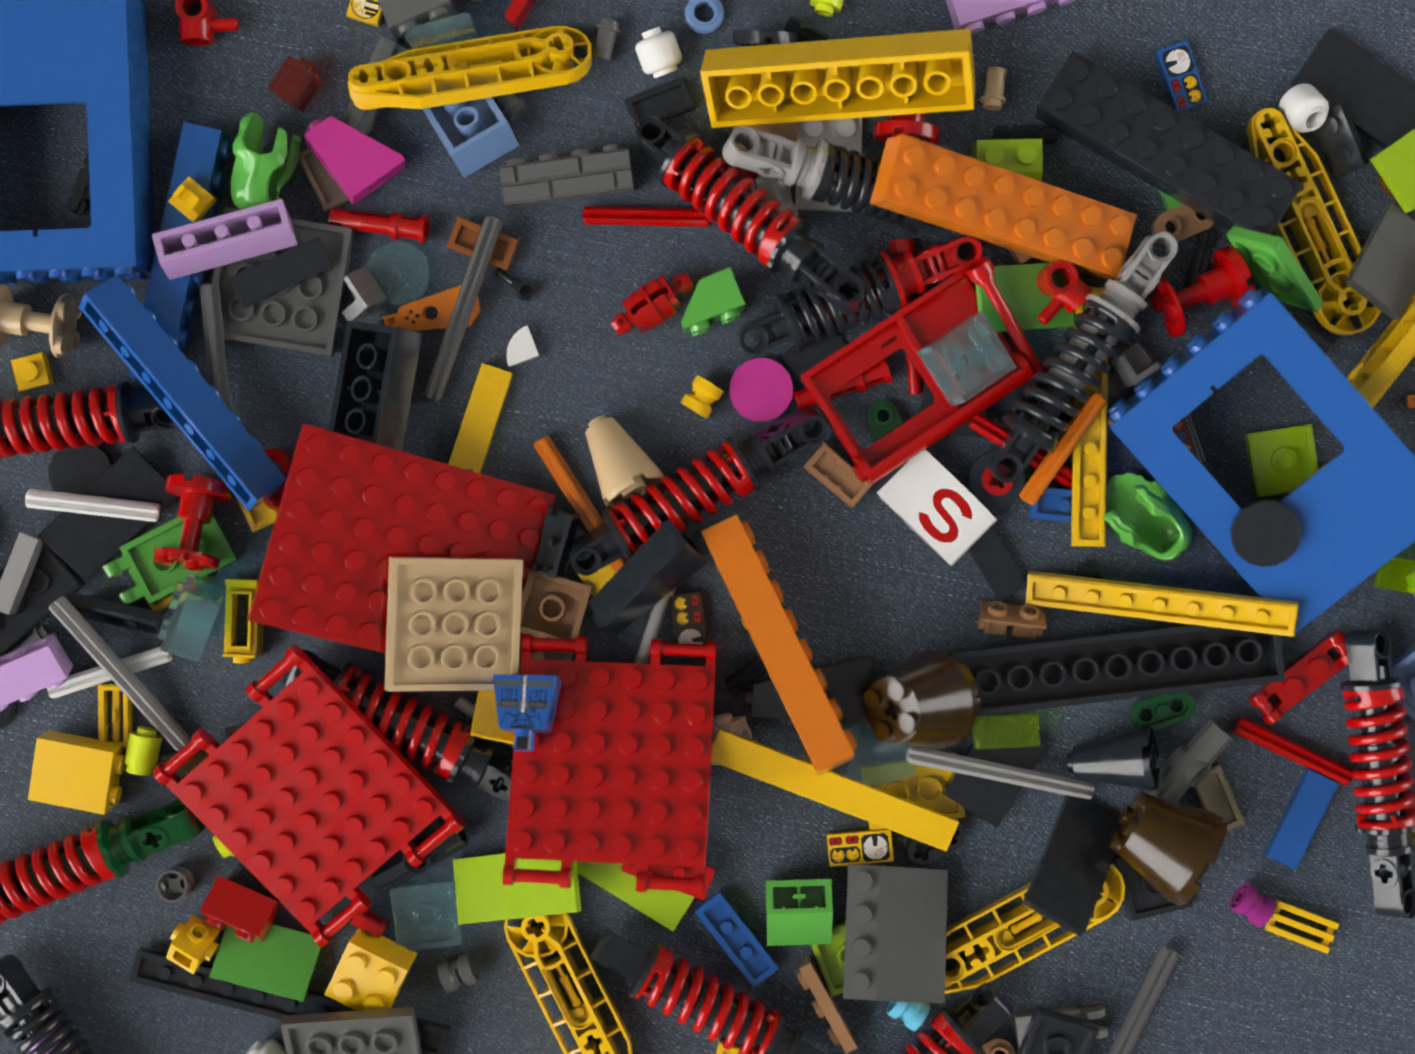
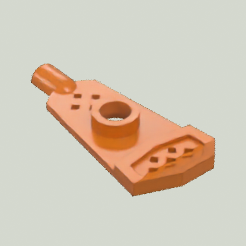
M462 285L400 306L397 314L383 316L384 325L400 326L410 331L447 328ZM478 296L467 327L473 324L481 312ZM432 306L437 309L438 315L435 319L427 317V308Z

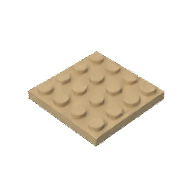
M389 557L385 690H494V674L518 675L523 560L520 558Z

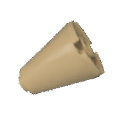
M601 415L588 423L589 428L585 434L603 501L607 508L612 507L618 502H624V499L631 498L634 493H638L642 497L645 496L646 487L649 484H653L656 487L661 484L660 478L664 476L661 470L613 417L606 418L605 415Z

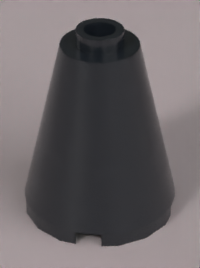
M1141 725L1073 746L1072 753L1067 754L1069 772H1074L1075 777L1082 780L1145 790L1158 789L1160 784V768H1156V757H1159L1153 727H1150L1151 725Z

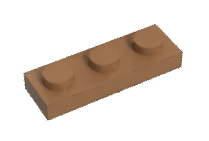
M808 955L798 960L800 971L796 973V976L805 991L809 988L812 991L815 1000L811 1002L819 1018L826 1017L831 1028L827 1029V1032L835 1047L841 1045L846 1054L857 1049L855 1038L812 959Z

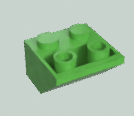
M731 267L699 279L681 321L684 335L691 333L692 337H696L710 331V325L721 321L722 325H726L741 318L740 315L741 312H744L745 303Z
M832 879L765 880L767 946L832 944Z

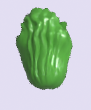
M253 112L246 114L240 121L239 133L233 143V153L236 160L231 176V196L233 203L241 210L279 200L280 190L295 171L301 147V138L293 134L287 156V132L279 126L274 148L271 153L265 154L262 150L264 122L257 113Z
M1128 472L1124 475L1115 474L1111 477L1108 485H1106V510L1108 513L1104 515L1103 519L1110 524L1111 529L1121 543L1142 550L1146 554L1162 561H1173L1189 548L1192 537L1190 523L1185 518L1178 504L1158 481H1148L1140 474L1136 476Z

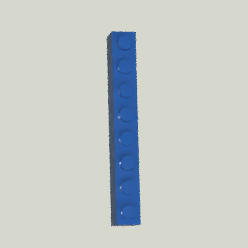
M183 122L160 232L193 223L168 202L175 190L188 176L215 198H217L218 192L223 190L225 185L223 168L225 160H229L231 156L232 142L230 141V136L222 130ZM216 202L200 221L218 216L219 208ZM155 251L144 307L154 313L160 327L166 334L174 337L179 350L183 353L184 349L187 350L190 345L191 332L188 329L191 318H194L197 313L198 300L195 297L198 286L200 287L204 281L205 271L169 280L159 263L157 252ZM129 370L128 377L138 379L135 376V374L131 370Z
M115 275L85 292L79 305L80 310L248 512L278 492L287 480L281 466L267 456L263 451L260 441L255 436L250 435L243 427L237 413L228 409L221 400L217 389L212 385H208L200 375L197 365L192 360L187 359L179 350L174 337L164 332L158 324L154 313L150 309L145 308L136 298L133 288L128 283H124L118 275Z

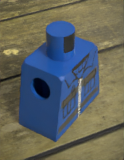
M494 674L493 681L499 728L504 732H515L514 751L533 752L535 733H550L552 730L562 680L557 676Z

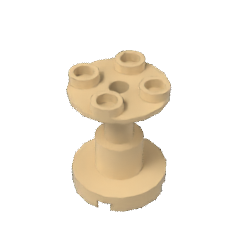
M0 284V347L5 344L9 334L27 336L30 331L49 333V342L53 355L58 358H64L70 350L76 351L79 347L80 335L76 332L77 319L82 314L79 308L81 300H76L72 295L64 293L55 303L52 314L33 312L29 304L14 302L9 286Z

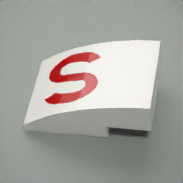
M926 449L910 459L877 492L881 500L950 566L997 521L984 505Z

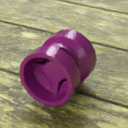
M1246 882L1236 890L1229 907L1239 915H1246L1251 924L1260 928L1270 920L1277 904L1269 896L1260 895L1255 886Z

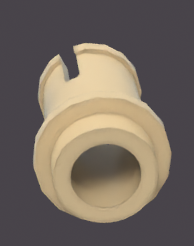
M988 67L986 69L984 95L980 97L983 109L999 111L1002 109V105L1006 103V98L1003 97L1007 74L1005 68Z

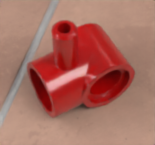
M210 0L175 1V10L179 16L180 42L182 44L208 46L214 43L213 32L238 31L240 28L239 20L236 17L216 18V9ZM199 3L202 4L201 11L195 16H190L192 6Z
M1057 261L1043 267L1038 272L1036 283L1039 291L1053 299L1039 313L1037 319L1043 325H1047L1062 307L1070 314L1085 302L1088 294L1092 293V289L1078 276L1077 269L1070 262ZM1054 271L1058 272L1062 277L1061 287L1056 286L1052 281Z

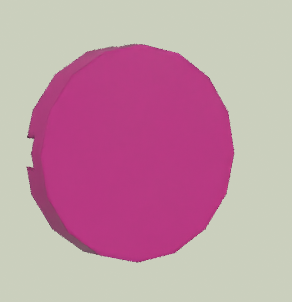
M755 358L744 362L735 370L730 380L729 395L733 407L741 416L754 422H767L778 418L787 410L793 396V383L790 374L780 363L770 358Z

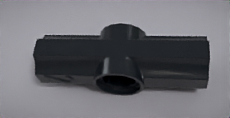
M462 829L458 834L453 833L426 856L427 862L421 864L418 868L413 867L407 861L402 851L396 853L372 873L377 887L385 893L413 876L424 873L431 866L467 847L469 842L465 831ZM430 835L423 839L416 840L414 844L418 847Z

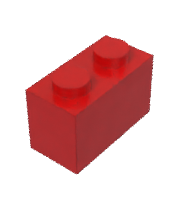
M218 875L200 912L207 918L206 924L223 931L225 926L236 930L234 936L248 943H253L254 939L264 942L281 906L272 898Z

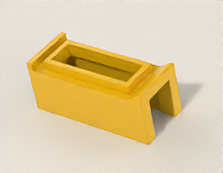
M225 579L224 654H222V657H233V663L249 664L253 663V658L263 656L264 624L248 620L247 646L236 645L238 594L249 595V615L259 579Z

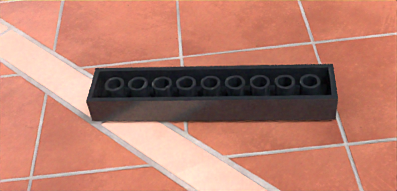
M1183 623L947 650V655L954 658L960 664L964 663L969 668L976 681L980 696V710L976 711L975 716L1286 681L1281 635Z

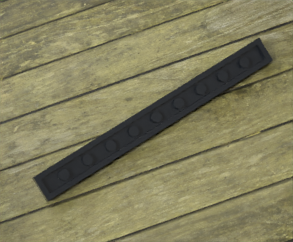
M140 947L136 952L129 980L138 984L282 1020V1017L287 1015L356 1011L325 996L323 993L311 990L308 991L304 1003L209 977L213 965L202 963L193 975L166 958L167 953ZM416 1017L422 1054H444L451 1026Z

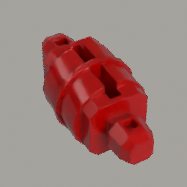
M687 273L680 274L672 278L673 282L670 284L663 275L657 279L653 278L644 285L641 284L637 290L628 295L627 299L622 301L627 312L619 313L611 321V325L618 335H625L634 330V325L644 333L647 330H653L662 323L665 324L668 319L678 313L679 309L683 308L678 297L680 295L686 296L695 286Z

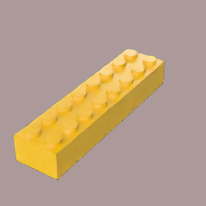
M971 29L709 49L705 51L700 70L712 128L974 110L976 85Z

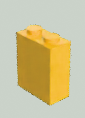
M48 730L36 739L28 800L103 815L119 804L122 795L119 779L126 767V764H124L123 745Z

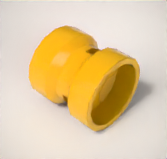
M697 375L692 382V393L685 394L680 403L707 419L712 412L711 403L713 404L714 401L719 400L724 391Z

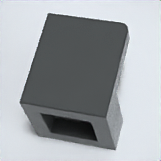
M367 267L349 272L343 277L347 290L355 300L342 312L347 321H357L370 316L388 300Z
M1139 341L1122 351L1118 358L1109 360L1126 387L1136 385L1162 366L1159 361L1154 363L1151 361Z

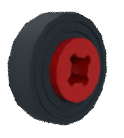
M990 451L980 455L972 462L967 472V486L969 491L985 507L1001 509L1012 505L1020 498L1019 493L1025 486V473L1023 471L1020 478L1012 483H1004L993 478L988 470V462L995 451ZM1009 458L1002 459L998 464L999 474L1006 476L1011 473L1013 469L1012 461Z

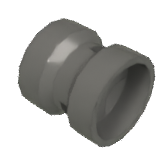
M178 864L172 866L158 877L155 887L156 892L166 902L180 901L194 890L197 877L194 870L187 865Z
M470 952L460 954L454 961L445 960L437 964L439 979L447 994L458 991L461 985L467 984L471 986L479 982L478 969Z

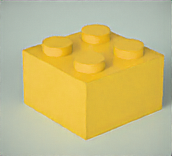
M358 928L348 942L324 995L356 1011L391 1009L418 953L384 936L377 938Z

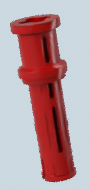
M333 207L329 213V222H333L329 225L352 228L353 231L389 235V238L399 241L400 238L418 240L420 244H426L429 238L430 218L428 215H422L420 218L403 216L402 212L397 211L391 213V215H383Z
M885 358L834 391L830 399L832 400L854 391L865 393L867 388L883 382L892 383V376ZM807 388L793 392L799 409L817 405Z

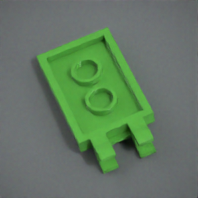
M212 512L210 524H203L199 552L220 558L221 564H219L218 569L205 568L204 572L196 573V571L184 569L185 563L174 561V565H165L154 562V550L156 548L179 549L183 521L178 518L119 547L123 556L104 565L103 568L109 578H115L126 571L131 575L136 586L118 595L122 604L131 606L144 597L149 605L156 603L204 576H208L239 560L215 513Z

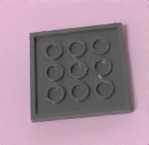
M224 207L223 215L238 211V209ZM290 218L298 245L214 268L212 283L220 286L224 339L334 357L346 286L343 277L348 273L354 237L352 228ZM321 238L334 266L333 269L248 308L242 306L230 277L312 239Z
M414 1007L287 1015L282 1017L280 1024L287 1054H422Z

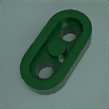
M878 400L872 403L866 411V422L874 442L903 424L896 406L890 401ZM879 410H885L888 413L889 417L886 422H880L877 419Z
M1187 692L1146 697L1132 704L1129 710V719L1134 727L1151 725L1150 727H1153L1154 731L1188 720L1194 713L1195 702ZM1178 699L1180 707L1173 711L1171 709V702ZM1144 709H1148L1150 712L1147 720H1141L1140 713Z

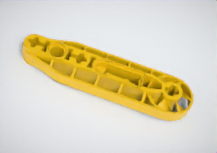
M550 26L409 49L380 62L354 67L348 74V88L350 97L356 107L363 110H372L384 107L425 109L567 85L579 81L589 72L592 66L591 43L587 36L578 29L568 26ZM581 46L585 49L587 56L580 59L574 57V48Z
M1275 108L1261 109L1251 116L1247 124L1246 131L1250 153L1280 171L1290 167L1291 170L1285 174L1303 183L1302 188L1284 214L1287 222L1282 224L1279 222L1275 232L1278 237L1283 238L1298 263L1297 256L1303 254L1314 278L1311 283L1312 285H1317L1316 291L1321 299L1324 300V304L1317 312L1312 311L1320 325L1337 335L1347 336L1363 332L1375 323L1381 310L1374 305L1373 307H1366L1369 301L1345 283L1355 261L1351 263L1340 236L1345 234L1356 259L1362 250L1318 154L1296 130L1290 127L1279 110ZM1261 123H1268L1270 128L1263 129ZM1276 137L1277 140L1271 144L1268 143V140ZM1275 148L1280 149L1284 153L1285 160L1283 163L1275 159L1273 154ZM1299 148L1310 159L1315 173L1310 174ZM1318 176L1329 200L1328 203L1324 204L1313 181V177ZM1329 205L1332 206L1343 230L1340 233H1337L1326 209ZM1288 224L1301 250L1297 253L1294 252L1283 228ZM1325 248H1328L1333 260H1330ZM1319 251H1321L1325 263L1322 262ZM1334 265L1337 272L1329 274L1327 269ZM1349 298L1351 304L1345 307L1343 301ZM1354 315L1359 316L1362 324L1357 330H1355L1349 317ZM1333 316L1340 318L1335 325L1329 323Z
M1415 292L1411 296L1401 318L1391 321L1346 378L1372 408H1374L1415 356Z
M1112 863L1095 905L1094 915L1091 916L1086 930L1110 918L1119 910L1124 901V880L1122 874ZM1028 883L947 927L946 938L952 932L964 927L967 934L946 945V959H956L957 965L953 970L945 971V994L974 989L982 984L989 983L1077 935L1067 931L1049 941L1046 934L1061 926L1050 919L1042 921L1044 916L1038 912L1017 924H1013L1035 912L1024 904L998 916L995 909L1019 896L1022 901L1024 900V894L1027 893L1030 885ZM992 911L995 919L971 932L969 931L967 924ZM1035 923H1038L1037 925H1035V926H1033V927H1031V928L1025 930L1024 932L1020 933L1021 930H1023V929H1025V928H1027V927H1029V926H1031V925H1033V924H1035ZM1040 937L1043 938L1045 944L1020 957L1018 949ZM976 944H979L982 953L978 955L974 952L973 948ZM961 951L964 952V954H965V956H966V958H967V960H968V961L965 962V963H964V960L962 959V957H961V955H960V953H959V952H961ZM1014 952L1017 959L993 972L988 965ZM986 967L989 973L978 980L960 982V980Z
M569 913L505 920L504 931L507 941L563 1053L575 1054L581 1051L582 1054H598L600 1049V1054H621L612 1035L621 1030L627 1042L628 1053L633 1054L631 1037ZM533 919H535L537 923L541 921L543 922L541 930H539L537 926H530ZM509 920H523L521 927L509 926ZM570 928L574 938L565 942L564 940ZM525 939L528 940L525 947L521 946ZM578 944L589 966L580 971L569 951V948ZM558 951V956L547 960L546 956ZM522 955H524L525 957H531L533 959L525 963ZM565 963L584 1001L582 1004L569 981L568 975L564 974L560 966ZM535 965H538L548 987L539 991L528 969ZM554 968L557 969L560 975L559 980L574 1007L572 1009L552 972ZM590 973L593 974L603 996L593 999L583 977ZM549 994L553 995L562 1013V1016L555 1020L543 999L544 996ZM604 1002H607L617 1022L616 1025L609 1028L598 1009V1006ZM567 1023L577 1043L568 1048L558 1028L559 1025ZM590 1035H593L595 1039L600 1037L599 1048L594 1040L588 1041Z

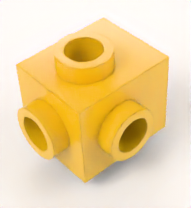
M192 914L186 924L180 922L170 937L173 941L166 956L168 960L193 975L204 960L211 961L220 944L216 943L220 930L206 924V918H199Z

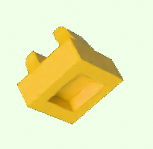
M188 176L175 190L168 202L195 223L202 219L216 202L217 198Z

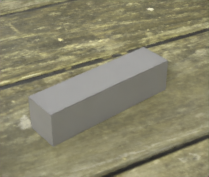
M19 532L0 580V612L11 615L16 614L44 545V542L37 535L29 532Z

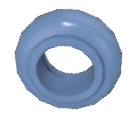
M689 0L685 7L684 16L686 23L693 31L699 34H709L716 31L724 20L722 3L719 0ZM700 6H709L713 9L714 16L710 21L701 22L695 17L696 9Z

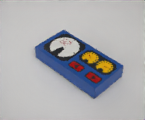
M1188 40L1157 50L1154 53L1173 109L1181 113L1208 102Z

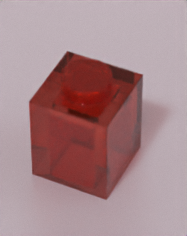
M288 55L268 86V89L286 103L303 112L323 80L315 73L318 67L303 57L297 61Z

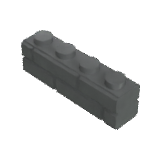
M613 144L604 146L602 148L603 152L590 154L589 149H578L571 151L570 157L558 158V154L551 153L540 155L538 157L539 161L526 163L525 158L507 160V166L499 167L504 204L509 210L635 192L629 149H622V145Z

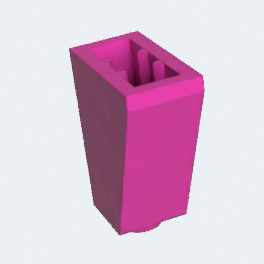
M329 116L324 121L321 118L317 119L306 128L307 132L304 134L306 146L352 205L361 201L405 169V159L401 154L332 116Z

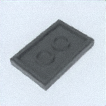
M1393 203L1383 208L1345 280V283L1392 320L1401 318L1415 291V221Z

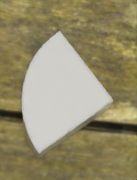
M528 325L518 330L508 344V367L540 357Z

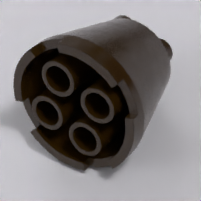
M927 650L910 656L876 681L870 690H867L863 695L867 719L873 729L875 738L878 741H886L892 744L942 749L959 744L972 733L970 729L974 723L976 711L980 710L979 690L971 671L964 663L960 664L942 650Z
M1140 791L1135 797L1132 807L1126 805L1118 818V822L1122 826L1119 831L1117 830L1113 834L1108 847L1113 849L1165 899L1181 906L1189 901L1201 887V883L1196 880H1200L1203 877L1210 863H1215L1224 843L1227 824L1223 823V818L1214 812L1152 796Z

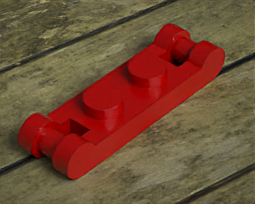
M1340 628L1330 632L1285 667L1286 681L1265 683L1248 697V701L1252 706L1258 707L1263 713L1262 718L1267 725L1277 722L1289 709L1343 667L1349 665L1348 654L1345 648L1346 636ZM1334 647L1339 655L1331 659L1327 651ZM1273 693L1279 700L1275 705H1272L1268 700Z

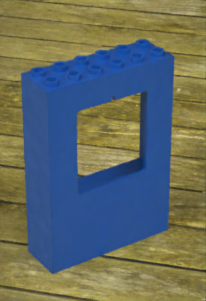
M0 0V106L86 103L91 225L88 228L38 230V236H35L34 230L0 231V284L17 285V280H28L30 284H49V278L61 279L63 283H80L81 277L93 278V281L104 282L115 275L125 277V280L142 281L146 280L145 275L151 274L155 255L152 234L155 233L147 20L146 5L141 0Z
M1262 287L1258 291L1252 288L1238 300L1241 305L1233 312L1229 313L1226 310L1211 323L1214 327L1204 336L1202 333H1198L1185 345L1188 349L1178 358L1176 355H1172L1164 361L1160 368L1162 371L1152 380L1148 376L1139 382L1133 389L1136 392L1127 401L1121 398L1108 409L1110 415L1107 417V422L1110 429L1260 597L1298 602L1295 633H1297L1415 541V456L1273 294ZM1259 355H1264L1344 447L1342 452L1279 501L1294 513L1300 525V540L1296 551L1286 561L1276 566L1268 567L1249 564L1237 554L1231 543L1230 526L1234 516L1241 508L1172 430L1174 425L1213 394V391L1210 389L1212 385L1219 389Z

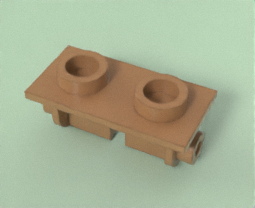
M1001 601L979 602L981 617L978 616L977 629L983 630V633L1006 635L1007 626L1009 625L1013 626L1012 636L1035 639L1036 636L1042 637L1043 629L1047 627L1044 608H1038L1029 604L1023 606L1005 604Z

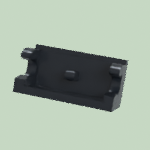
M548 506L538 552L530 570L545 572L547 576L552 578L563 576L568 560L567 549L573 541L580 514L555 506Z

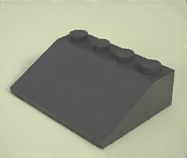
M848 864L843 999L945 1003L948 870Z

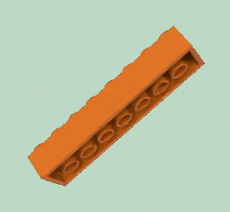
M904 134L887 139L870 204L1049 263L1057 261L1070 262L1075 266L1077 272L1100 280L1117 278L1119 271L1124 265L1137 214Z
M736 514L701 531L712 559L817 775L819 776L854 759L855 754L853 751L857 749V743L849 728L843 731L839 723L843 715L835 699L828 700L824 693L827 690V682L820 668L813 670L809 662L813 660V654L805 638L798 640L795 634L798 631L797 621L790 608L787 610L783 609L781 603L784 602V596L776 579L769 581L766 575L770 573L769 565L762 550L760 549L755 552L752 546L756 542L747 520L740 522Z

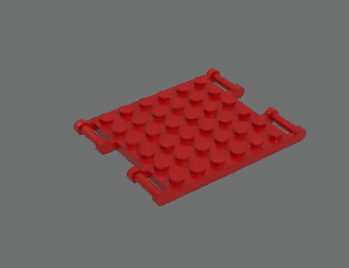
M522 634L519 675L557 676L562 680V686L551 732L535 733L533 752L514 751L513 748L505 864L502 874L503 885L514 886L515 882L559 884L560 888H571L573 862L638 865L636 892H647L648 889L693 891L694 895H704L718 653L717 641H707V644L665 643L662 642V639H651L650 664L587 662V636H577L576 639L536 638L532 634ZM533 650L576 652L575 661L534 660ZM662 655L706 657V666L661 665ZM517 859L561 861L560 871L517 869ZM649 866L695 868L694 878L649 875Z
M292 645L285 652L286 656L258 681H252L245 687L247 695L262 706L256 714L221 745L206 730L198 729L192 735V740L168 762L159 764L152 773L154 778L160 784L166 785L312 934L316 944L325 947L333 940L332 936L350 922L356 914H364L372 907L368 896L358 887L361 882L399 850L405 854V858L413 867L418 868L426 861L425 857L453 833L458 834L466 827V824L451 805L298 646ZM294 666L299 667L303 672L275 697L267 691ZM205 750L209 755L183 779L175 773L197 752ZM441 816L446 823L417 847L411 840L437 817ZM347 896L351 900V904L324 926L318 919Z

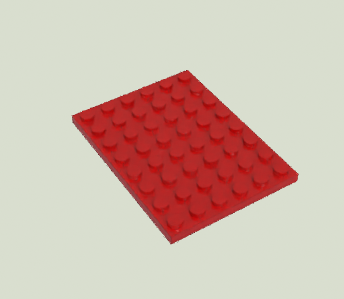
M303 424L247 619L273 627L386 653L389 557L520 558L523 560V594L531 565L535 562L547 508L549 505L553 506L556 495Z

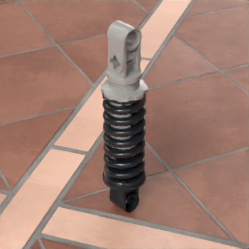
M1159 232L1145 237L1134 254L1123 265L1116 280L1108 279L1104 285L1106 289L1099 297L1092 294L1086 296L1084 312L1077 313L1073 318L1077 328H1066L1063 332L1066 342H1057L1053 347L1057 358L1046 357L1043 361V366L1047 372L1037 371L1033 375V380L1037 387L1026 386L1024 388L1023 395L1028 402L1015 401L1008 413L1002 416L1001 419L1011 430L988 462V470L993 478L1004 483H1012L1020 478L1039 449L1050 453L1055 452V447L1059 443L1057 438L1059 434L1053 431L1052 426L1065 432L1069 429V424L1060 417L1062 411L1072 417H1076L1079 414V409L1069 401L1072 397H1075L1082 402H1087L1090 399L1089 394L1084 391L1087 384L1093 388L1098 387L1100 384L1099 379L1094 377V374L1097 370L1103 373H1107L1110 370V365L1104 362L1106 357L1109 355L1116 359L1120 356V350L1114 347L1118 340L1123 343H1129L1134 334L1140 331L1139 325L1134 320L1135 316H1137L1139 311L1145 309L1147 303L1144 301L1145 297L1157 285L1162 273L1177 253L1178 244L1173 235L1167 232ZM1156 239L1161 240L1165 245V252L1161 257H1157L1152 251V244ZM1009 458L1013 463V469L1010 474L1001 476L998 472V464L1002 459Z

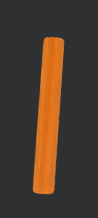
M1095 391L1089 393L1090 399L1082 403L1078 416L1073 417L1068 423L1069 429L1062 432L1059 436V443L1055 447V452L1047 453L1019 493V497L1030 505L1036 504L1106 404L1107 400L1105 397Z

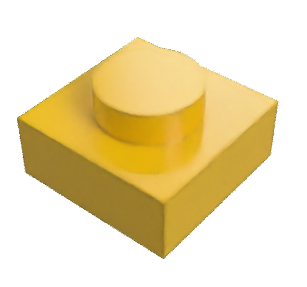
M41 352L11 360L19 392H27L54 385L46 353Z

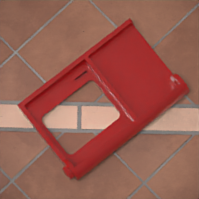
M963 269L803 373L801 379L855 463L852 466V470L861 483L867 481L872 485L1031 380L1034 374L1026 359L1018 351H1012L1001 332L980 334L976 292L967 278L965 269ZM898 349H903L933 394L934 402L868 447L862 448L831 402L830 396L834 391Z

